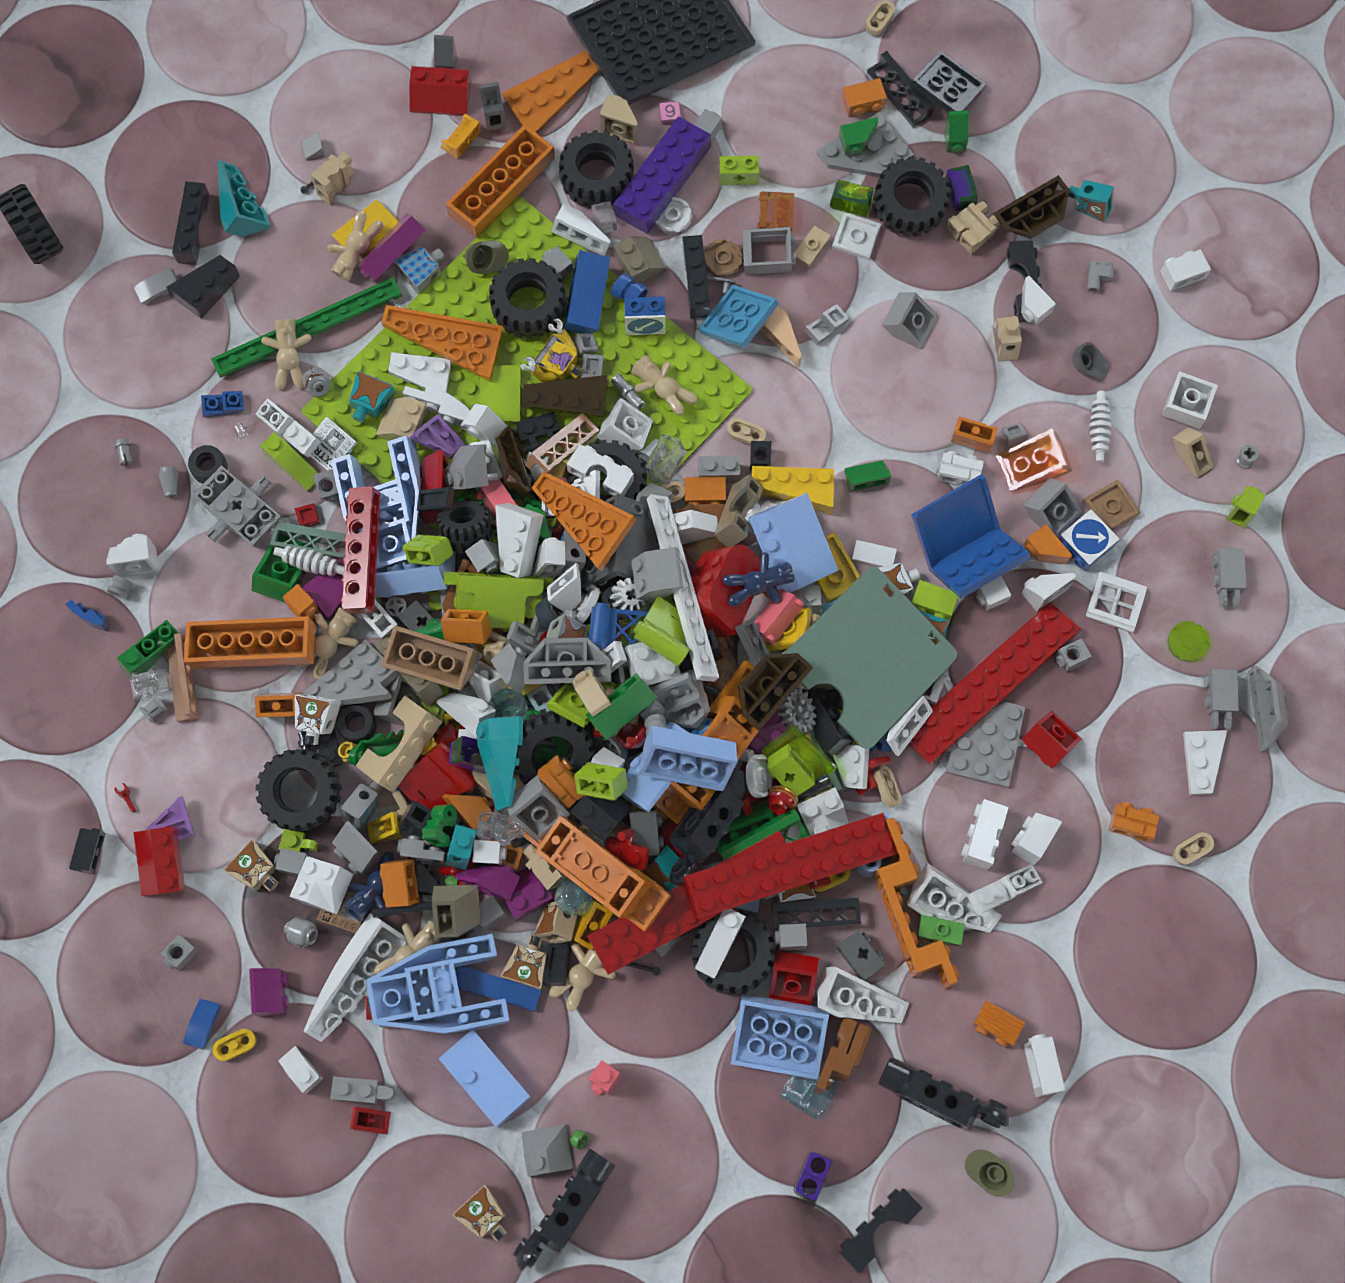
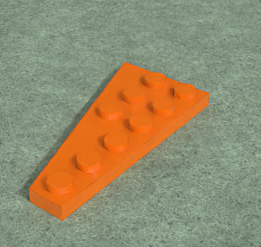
M585 50L502 92V97L521 127L526 124L537 133L576 96V93L588 84V81L594 75L599 73V70Z
M386 305L381 321L383 327L488 381L491 380L503 334V326Z
M544 471L532 487L600 571L603 570L637 520L633 515L548 473L546 474Z

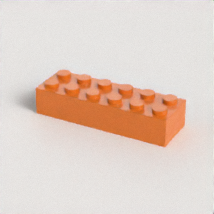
M524 124L446 203L448 215L477 238L555 159L554 146Z
M309 616L186 622L184 663L192 669L314 664L316 624Z

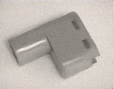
M1091 261L1089 263L1088 292H1098L1100 281L1110 282L1113 280V263L1103 261Z

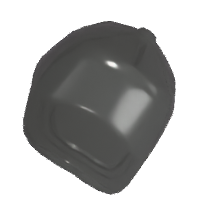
M1085 342L1075 349L1072 361L1077 371L1082 374L1091 375L1100 381L1103 380L1108 370V363L1098 348L1091 342Z
M592 734L595 755L605 747L625 761L627 760L629 749L625 748L616 736L609 737L606 740L604 737H594Z

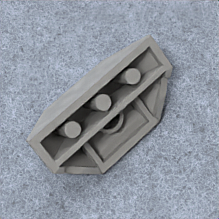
M587 637L545 638L523 662L524 684L572 683L577 674L583 671L586 672L589 669L599 682H611V660Z
M1253 666L1248 671L1261 753L1268 750L1286 729L1290 717L1285 709L1286 693L1282 690V685L1259 666Z

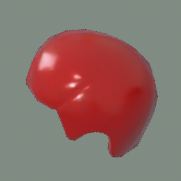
M643 719L640 720L641 723L638 722V725L626 723L625 726L620 728L616 738L625 748L637 749L644 745L647 729Z

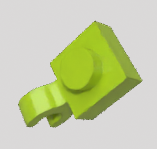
M284 829L278 850L283 848L302 852V849L317 852L319 843H316L317 841L305 839V833Z

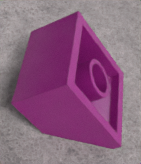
M780 708L776 710L748 745L749 750L754 751V755L789 743L795 735L792 734L791 729H786L787 724H782L781 722L783 717L778 715L781 712Z
M480 864L456 874L455 879L466 885H478V891L487 896L510 901L520 876L513 873V868L504 864L502 866L498 864Z
M528 867L515 873L520 876L510 901L505 900L515 921L540 910L547 903L554 902L550 891L545 888L532 869Z
M249 968L251 1013L258 1017L286 1015V1009H289L288 995L285 996V987L288 986L287 974H284V971L280 968Z

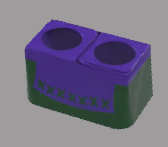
M969 165L947 169L946 177L949 181L948 187L951 188L950 197L954 210H964L971 203L976 205L978 196Z
M461 736L451 742L449 764L486 773L484 765L481 766L470 762V758L474 753L480 754L477 739ZM461 749L463 750V752H464V754H465V759H464V760H462V758H461V756H460Z
M812 1151L808 1153L794 1185V1193L803 1199L815 1203L824 1184L822 1180L826 1179L832 1160ZM816 1157L822 1158L826 1163V1169L820 1174L814 1173L810 1168L812 1159ZM813 1179L817 1183V1191L813 1195H807L802 1191L801 1186L804 1180Z

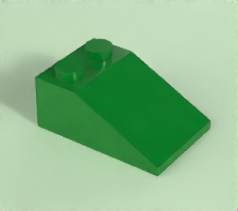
M279 534L277 542L284 543L290 538ZM295 540L296 543L298 544V546H304L305 544H307V543H304V542ZM270 545L252 574L251 591L285 602L283 596L295 585H301L306 572L304 569L301 570L296 566L294 567L289 563L283 562L282 557L274 555L275 547Z

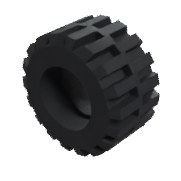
M473 500L456 501L453 503L452 509L441 510V513L437 516L439 534L448 538L453 551L462 553L481 539L487 541L491 539L492 528L489 511L480 502L476 503Z

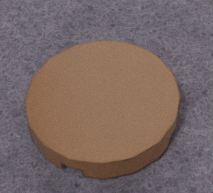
M719 239L707 246L704 253L705 265L712 275L726 278L733 276L739 271L742 266L743 254L735 242Z

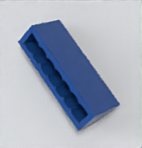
M579 250L575 259L563 329L580 334H590L598 331L610 257Z

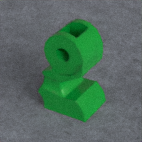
M552 736V744L555 746L538 745L534 749L533 758L538 763L545 765L556 755L560 758L566 756L570 749V742L562 737Z
M450 804L436 805L431 811L432 820H427V825L422 829V839L435 847H450V837L444 834L442 830L445 826L456 824L457 811Z

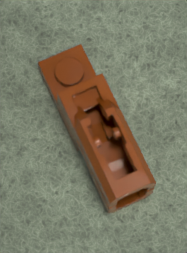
M843 1018L835 1038L838 1047L831 1046L815 1086V1093L822 1095L825 1089L829 1091L834 1079L832 1077L844 1082L847 1081L851 1070L857 1068L861 1061L872 1031L870 1027L859 1024L846 1054L857 1022L849 1018Z

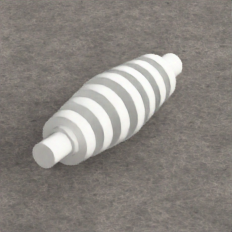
M1098 391L1097 400L1093 401L1089 430L1090 437L1092 438V452L1096 454V463H1104V454L1109 451L1108 445L1110 444L1109 438L1111 437L1112 424L1109 401L1105 400V391Z
M286 546L285 549L279 547L274 549V555L282 557L283 562L289 563L294 567L296 566L298 569H304L305 572L320 573L321 575L328 574V576H334L336 573L344 575V566H340L338 560H331V557L324 556L320 552L317 553L315 550L293 548L292 546Z

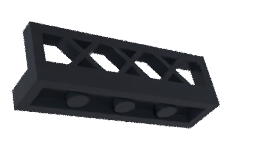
M883 52L880 55V61L867 69V74L872 80L881 79L887 98L914 128L931 117L934 106L925 95L910 85L912 82L911 78L889 52ZM882 68L886 73V77L877 76L874 72ZM886 84H895L898 87L897 91L889 90ZM898 96L906 97L909 100V105L900 104ZM910 110L918 111L921 116L914 120L910 116Z
M859 898L772 903L774 930L778 929L779 925L806 924V928L861 924ZM844 910H855L856 920H847L841 913ZM824 911H832L836 914L831 921H825L819 915ZM811 912L814 915L810 922H803L797 917L800 913ZM778 914H790L793 917L787 924H778ZM817 918V919H819L821 922H813V921Z

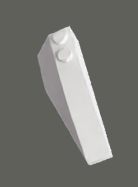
M369 913L329 975L313 1007L304 1032L322 1042L342 1022V1018L348 1012L351 1013L357 1008L356 1004L364 996L368 997L366 980L376 975L374 969L378 964L394 957L401 947L408 945L406 937L380 919L373 918V915Z

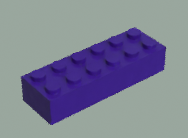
M678 116L613 204L615 216L648 234L655 225V222H657L671 203L672 198L676 196L711 148V134Z

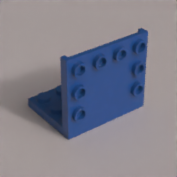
M982 474L911 514L929 571L960 599L1031 559L1029 552L1000 529L987 480Z

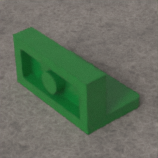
M883 460L844 469L849 492L889 484L891 478L889 469L886 470Z

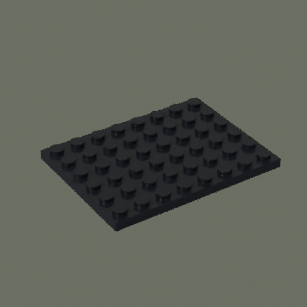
M599 0L566 15L567 22L613 94L626 100L628 105L747 50L756 44V40L729 0Z

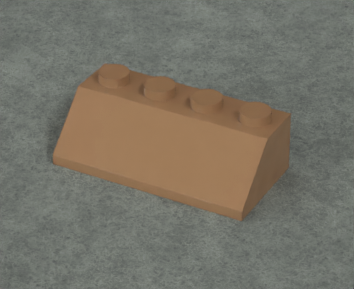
M394 625L381 666L462 690L473 674L479 652L469 647Z

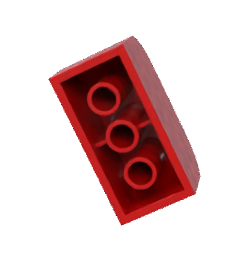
M735 545L706 551L697 561L691 576L706 631L713 629L716 637L737 635L735 627L742 624L754 598V595H752L740 605L730 606L728 604L729 597L743 589V585L726 586L722 582L723 577L726 575H745L751 571L760 572L761 559L745 545Z

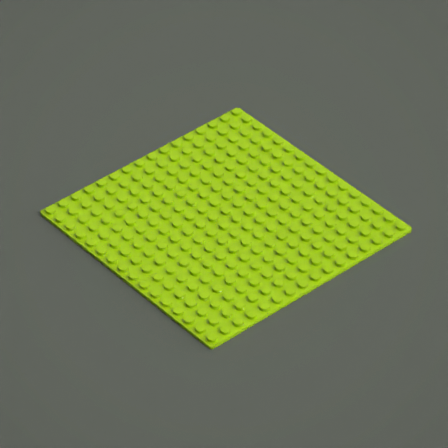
M518 197L471 243L474 244L481 241H499L503 243L509 253L507 263L511 261L516 263L518 259L524 258V261L534 258L539 263L547 250H552L557 246L572 262L573 270L579 250L586 251L582 246L551 232L554 223L522 197ZM465 248L405 308L498 325L493 317L489 300V287L492 285L494 275L499 276L498 272L478 274L470 271L466 259L463 258V254L467 250ZM608 269L598 331L593 333L598 352L591 354L604 356L602 375L609 376L604 417L585 416L600 431L603 422L620 398L623 399L619 390L611 383V379L615 375L621 374L628 384L633 385L635 388L637 384L643 383L640 377L632 375L631 371L635 363L643 356L647 355L659 370H661L665 362H670L671 368L666 377L673 378L677 381L679 387L694 393L697 396L696 404H688L677 397L684 407L683 414L678 416L673 412L668 402L657 395L655 388L636 392L645 401V406L639 411L653 420L643 448L653 442L654 439L661 441L664 445L654 466L646 469L647 485L651 482L661 487L752 392V387L666 316L665 334L626 335L624 300L620 301L611 295L612 287L619 277ZM573 272L562 280L566 293L565 310L567 309ZM524 287L513 293L509 303L520 310H532L542 305L547 295L538 288ZM565 311L564 316L561 317V321H562V323H563V326H564L566 311ZM503 327L495 365L526 364L529 366L524 358L532 357L535 359L553 333L556 335L557 332L551 331L548 333L545 331L543 332L544 336L538 337L533 335L532 339H526L524 335L518 338L514 336L513 332L508 334L504 331ZM384 328L330 381L331 387L327 394L322 397H313L301 410L302 414L317 427L328 417L356 440L358 444L350 452V455L359 460L360 465L382 484L396 480L387 443L390 440L376 436L387 406L379 417L375 418L367 415L363 423L357 422L352 418L355 409L351 407L349 398L357 372H363L392 384L395 390V395L392 399L404 397L403 391L405 386L423 392L425 390L416 384H410L389 374L391 353L443 358L387 328ZM565 330L571 339L575 334H580ZM580 357L576 365L582 368L583 357ZM452 362L447 393L471 411L475 404L480 405V376ZM522 369L520 421L553 412L522 406L524 385L542 383L530 373V370L524 371ZM568 375V377H567L565 380H567V379H575V378H573L572 376ZM428 410L424 424L436 416L438 411L431 412ZM554 411L560 430L580 415ZM506 424L518 433L516 424ZM449 425L464 442V446H469L473 442H481L478 438L473 437L466 430L462 429L461 426ZM546 436L543 438L536 439V441L540 442L543 440H547L548 438ZM530 441L523 443L522 446L530 445ZM416 442L419 466H422V459L435 453V451ZM453 454L450 458H447L449 463L455 454ZM600 472V494L610 495L603 491V483L607 476ZM568 474V475L566 476V478H567V481H568V483H569V474ZM455 489L453 503L457 497L462 495L465 489ZM476 494L468 495L465 499L467 501H479ZM513 499L517 506L524 505L522 499ZM557 518L546 519L547 525L555 529L560 526ZM427 523L439 533L437 523ZM562 532L558 533L559 541L563 535ZM492 533L490 542L497 543L498 545V536Z

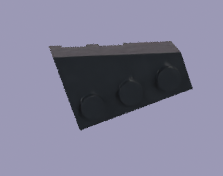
M219 255L166 288L174 300L202 319L240 275L233 263Z

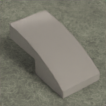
M168 269L145 279L134 286L140 302L146 305L159 295L167 296L170 294L166 287L178 279L173 269Z
M836 304L822 313L821 318L808 325L804 331L818 345L840 329L850 318Z
M583 354V373L581 378L601 376L604 356Z

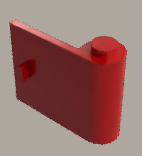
M441 741L407 772L398 788L412 802L415 800L432 810L436 805H448L442 798L444 794L459 795L465 791L470 793L478 784L470 769L449 764L450 749Z

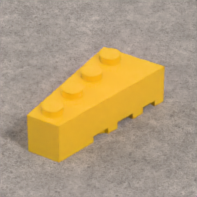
M752 466L751 476L763 487L761 497L788 501L808 493L814 511L825 512L824 514L832 516L834 469Z

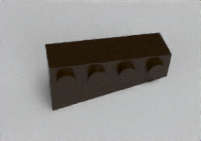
M601 375L525 384L522 406L604 417L609 376Z

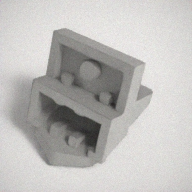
M694 669L651 687V691L657 697L656 700L665 708L666 712L663 715L669 722L678 724L681 727L697 728L708 716L710 708L707 695L704 691L702 680H697Z

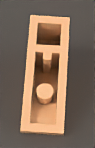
M777 306L760 328V331L799 367L802 356L788 313L782 307L779 308Z

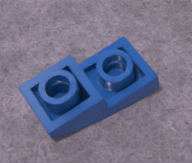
M222 391V395H201L202 417L222 416L244 411L243 391Z
M72 599L65 604L78 618L88 625L103 631L110 629L105 624L108 620L100 611L95 613L92 608L87 610L81 602L76 604Z
M199 999L183 1040L185 1045L202 1050L205 1049L213 1033L212 1026L221 1010L220 1004Z

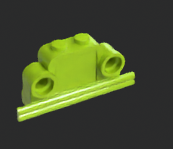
M444 571L443 584L456 585V595L454 597L456 609L488 611L491 631H493V628H501V631L509 632L510 626L514 621L524 624V617L534 618L536 615L535 607L542 600V591L547 590V587L553 583V577L524 576L517 578L512 575Z

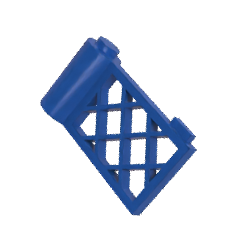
M597 603L596 607H592L589 640L603 651L622 633L630 642L628 645H632L637 639L635 638L632 641L624 631L633 623L636 626V621L640 617L646 616L648 612L609 608V604ZM617 614H626L632 622L622 629L617 623ZM631 615H638V617L633 619ZM616 627L620 630V632L617 633V634H616Z

